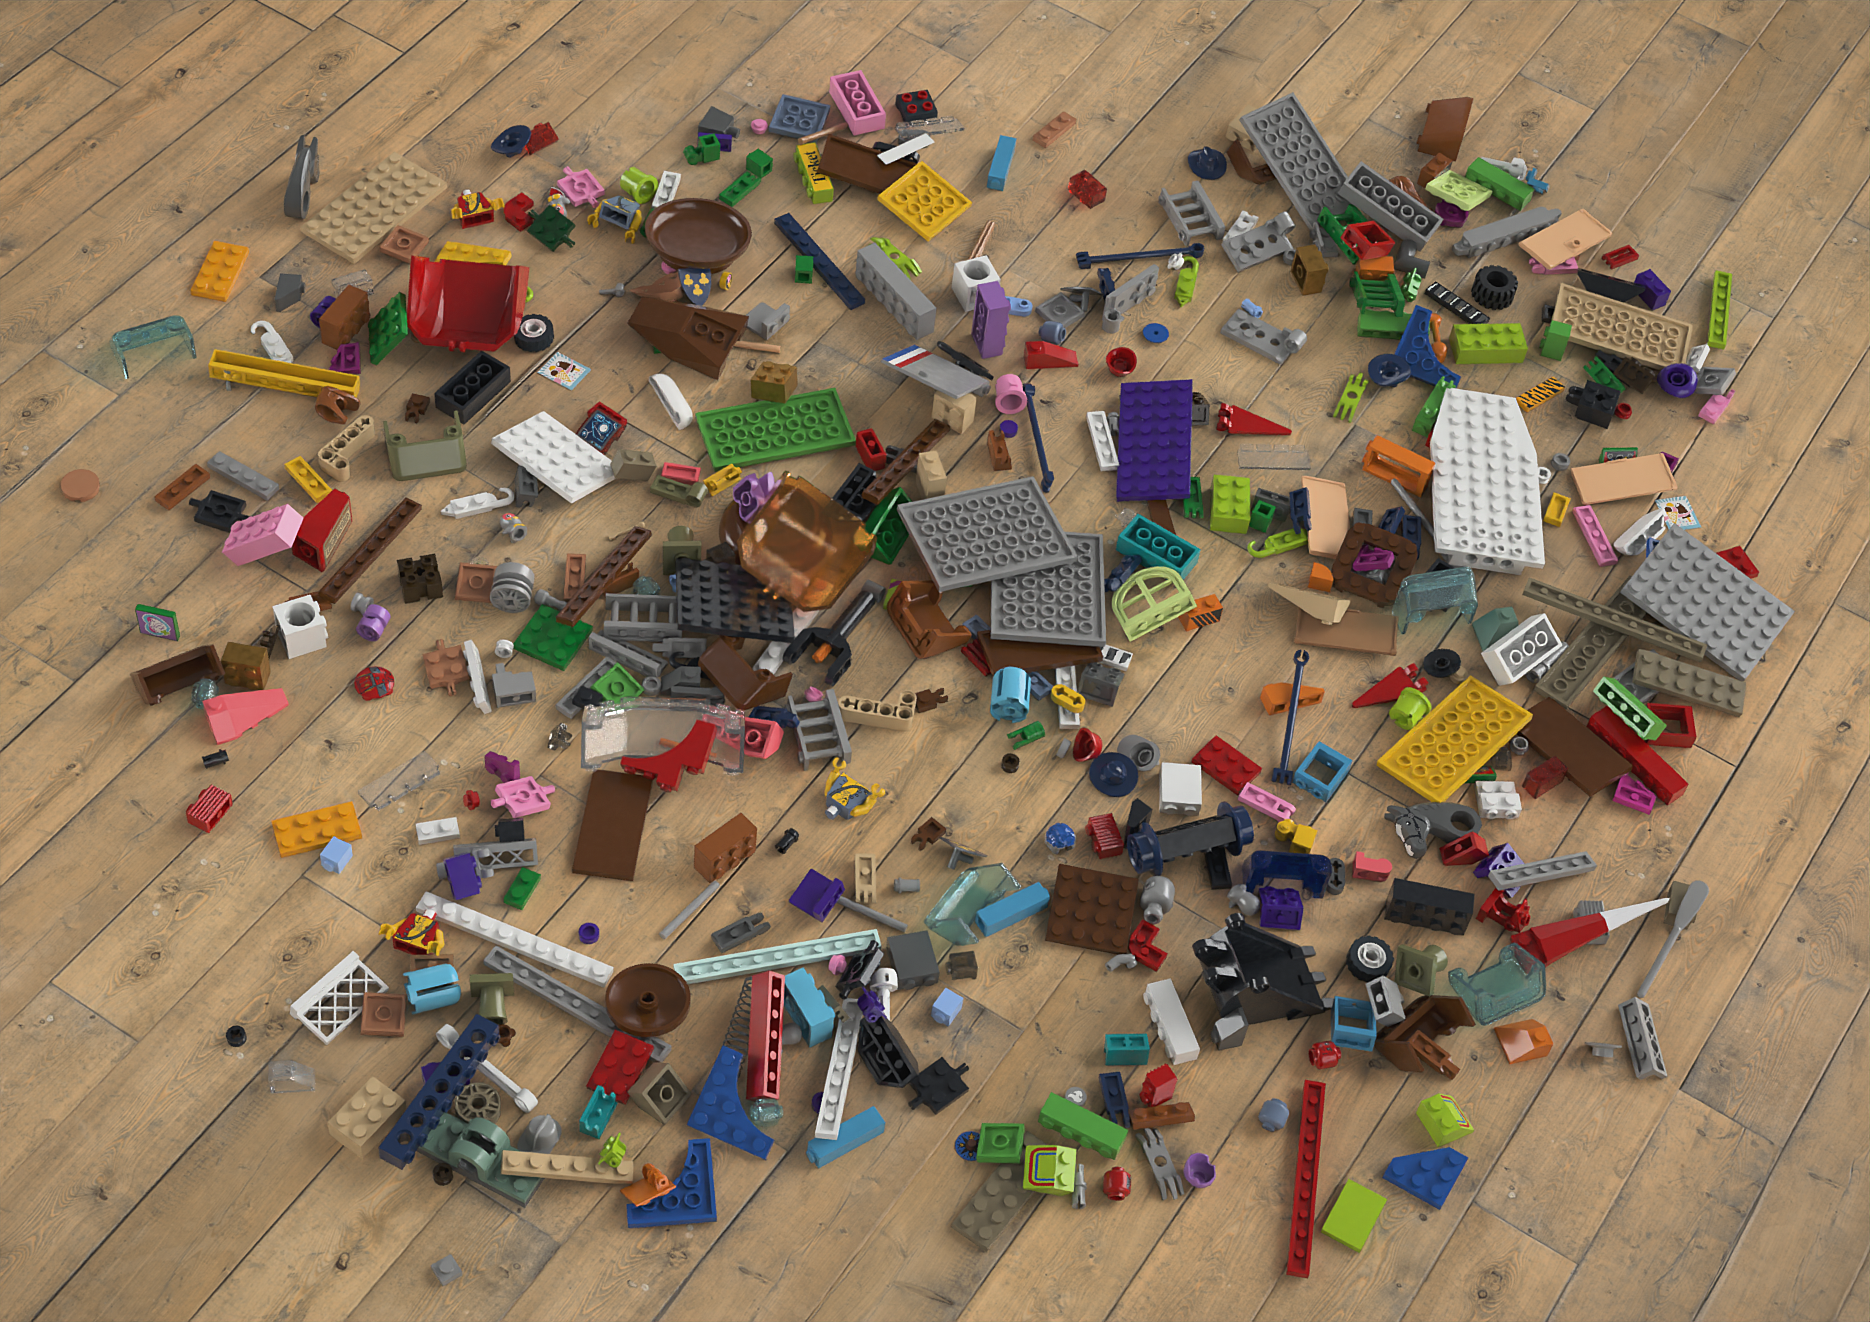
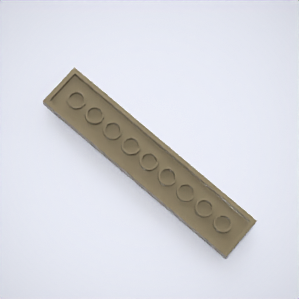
M1629 576L1604 606L1643 620L1648 613L1620 593L1632 576ZM1590 621L1535 685L1534 691L1545 698L1550 697L1567 710L1629 635Z

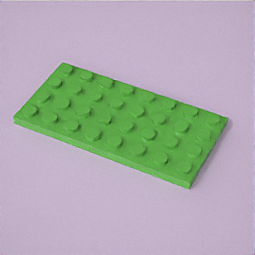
M836 388L792 395L786 404L764 400L695 413V418L714 472L720 471L730 464L737 468L856 446V439Z

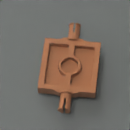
M440 639L441 645L439 640H436L437 650L422 654L431 689L447 687L448 695L452 696L451 690H453L455 696L457 694L455 685L470 680L461 645L445 648L443 639Z

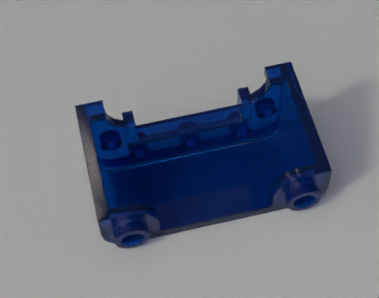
M1260 850L1246 857L1242 866L1243 884L1246 885V891L1252 894L1257 885L1263 886L1264 878L1302 880V889L1309 888L1313 892V898L1323 899L1332 874L1330 859L1324 855Z

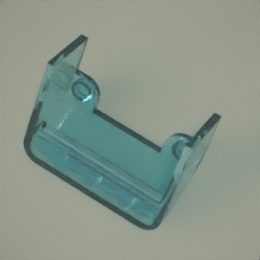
M173 315L116 332L109 340L110 347L125 379H128L129 375L123 351L180 334L193 359L197 358L193 336L184 318L179 315Z
M1470 567L1411 575L1403 579L1392 609L1393 615L1399 616L1398 627L1401 634L1406 633L1410 622L1421 621L1426 611L1459 606V610L1464 614L1467 623L1471 624L1478 607L1475 576Z
M1003 863L968 868L959 875L925 918L924 923L930 930L956 946L977 944L979 939L969 928L976 919L977 911L985 908L987 904L1002 900L1006 891L1019 890L1021 885Z

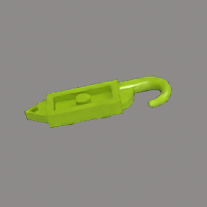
M1191 256L1182 257L1184 261L1192 263V269L1184 268L1180 270L1174 299H1177L1180 307L1191 302L1199 269V262Z
M1293 528L1269 536L1265 540V550L1262 551L1253 550L1252 546L1256 542L1251 541L1248 544L1247 550L1255 558H1264L1273 554L1277 555L1308 544L1307 530L1301 528V533L1296 534Z

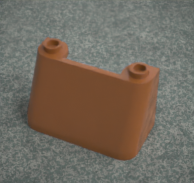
M1459 97L1432 100L1431 104L1428 103L1425 113H1428L1423 134L1418 136L1416 143L1419 145L1418 152L1433 156L1441 153L1456 162L1474 98Z
M933 580L901 581L887 603V612L914 655L919 659H927L964 645L972 636L969 629L964 625L957 626L954 630L938 606L943 593L938 592Z

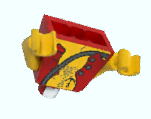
M464 190L461 193L462 196L457 198L458 203L451 209L452 219L460 218L462 229L494 222V210H498L501 207L504 208L505 206L502 198L491 200L484 197L481 192L471 193L470 190Z
M426 909L423 916L412 913L408 918H404L394 925L382 924L378 935L385 934L387 940L393 936V948L411 955H433L434 952L436 956H439L440 950L445 945L443 932L439 930V923L435 921L437 914L431 909Z

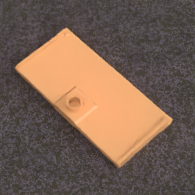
M1580 209L1519 242V246L1545 268L1551 270L1611 237L1612 232L1585 209Z
M1663 453L1571 468V475L1583 506L1678 489Z
M1302 476V488H1308L1312 529L1307 531L1309 554L1336 559L1343 540L1350 529L1345 483Z

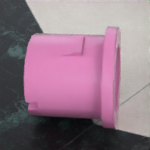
M1013 374L1001 376L997 379V384H995L997 395L995 398L996 408L1005 414H1015L1022 411L1027 405V396L1023 392L1020 378Z

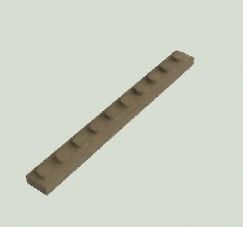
M1530 577L1522 594L1698 662L1702 661L1707 648V644Z

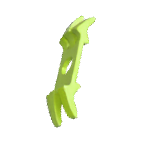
M870 238L871 241L880 246L881 250L910 280L911 277L907 269L916 277L922 273L915 260L908 258L893 246L889 239ZM891 254H898V255H899V258H898V259H892V258L890 257V255H891Z
M1360 372L1354 384L1352 383L1354 374L1350 375L1333 417L1336 418L1341 406H1344L1340 420H1344L1350 408L1352 410L1348 422H1352L1357 405L1369 380L1365 379L1362 386H1359L1363 373ZM1354 393L1357 397L1355 399H1351L1347 396V394Z

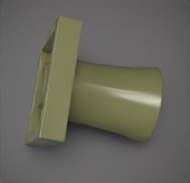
M676 526L669 530L667 534L668 541H663V575H674L676 573V558H689L701 561V541H693L694 534L690 528Z
M1401 944L1397 948L1394 982L1399 986L1430 997L1434 994L1436 973L1443 971L1447 967L1448 959L1446 953L1437 945H1429L1423 951Z
M513 973L470 975L471 997H480L479 1015L497 1025L506 1024L508 1020L504 996L514 995Z

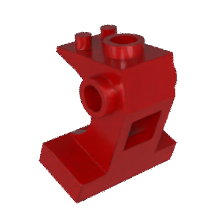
M1495 888L1481 906L1476 920L1483 923L1489 917L1502 925L1506 930L1520 933L1530 922V906H1528L1527 899L1525 898L1522 904L1515 906L1504 898L1503 893L1505 889L1498 891ZM1501 911H1504V912H1506L1507 914H1509L1510 916H1505L1504 914H1502V913H1500V912H1501Z

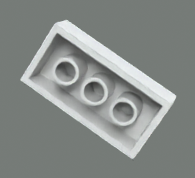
M1543 613L1529 617L1483 651L1481 655L1497 684L1501 686L1514 683L1563 645L1546 614Z

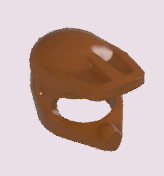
M324 386L317 396L315 410L326 421L346 424L348 417L341 411H357L361 402L358 398L335 387Z

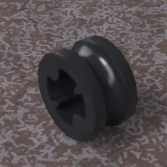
M238 1025L232 1026L226 1032L229 1045L240 1047L245 1044L247 1036L243 1027ZM240 1033V1038L235 1037L233 1039L232 1035H238Z

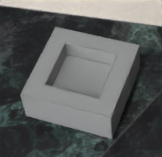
M451 1254L431 1265L432 1271L442 1286L462 1276V1270Z

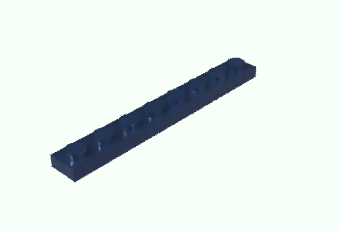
M790 213L774 219V224L802 256H814L813 268L850 310L865 304L866 299Z

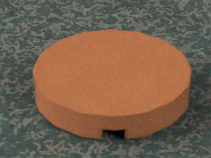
M73 470L67 473L61 481V491L65 498L70 501L76 502L75 500L85 502L94 498L99 492V478L90 470Z

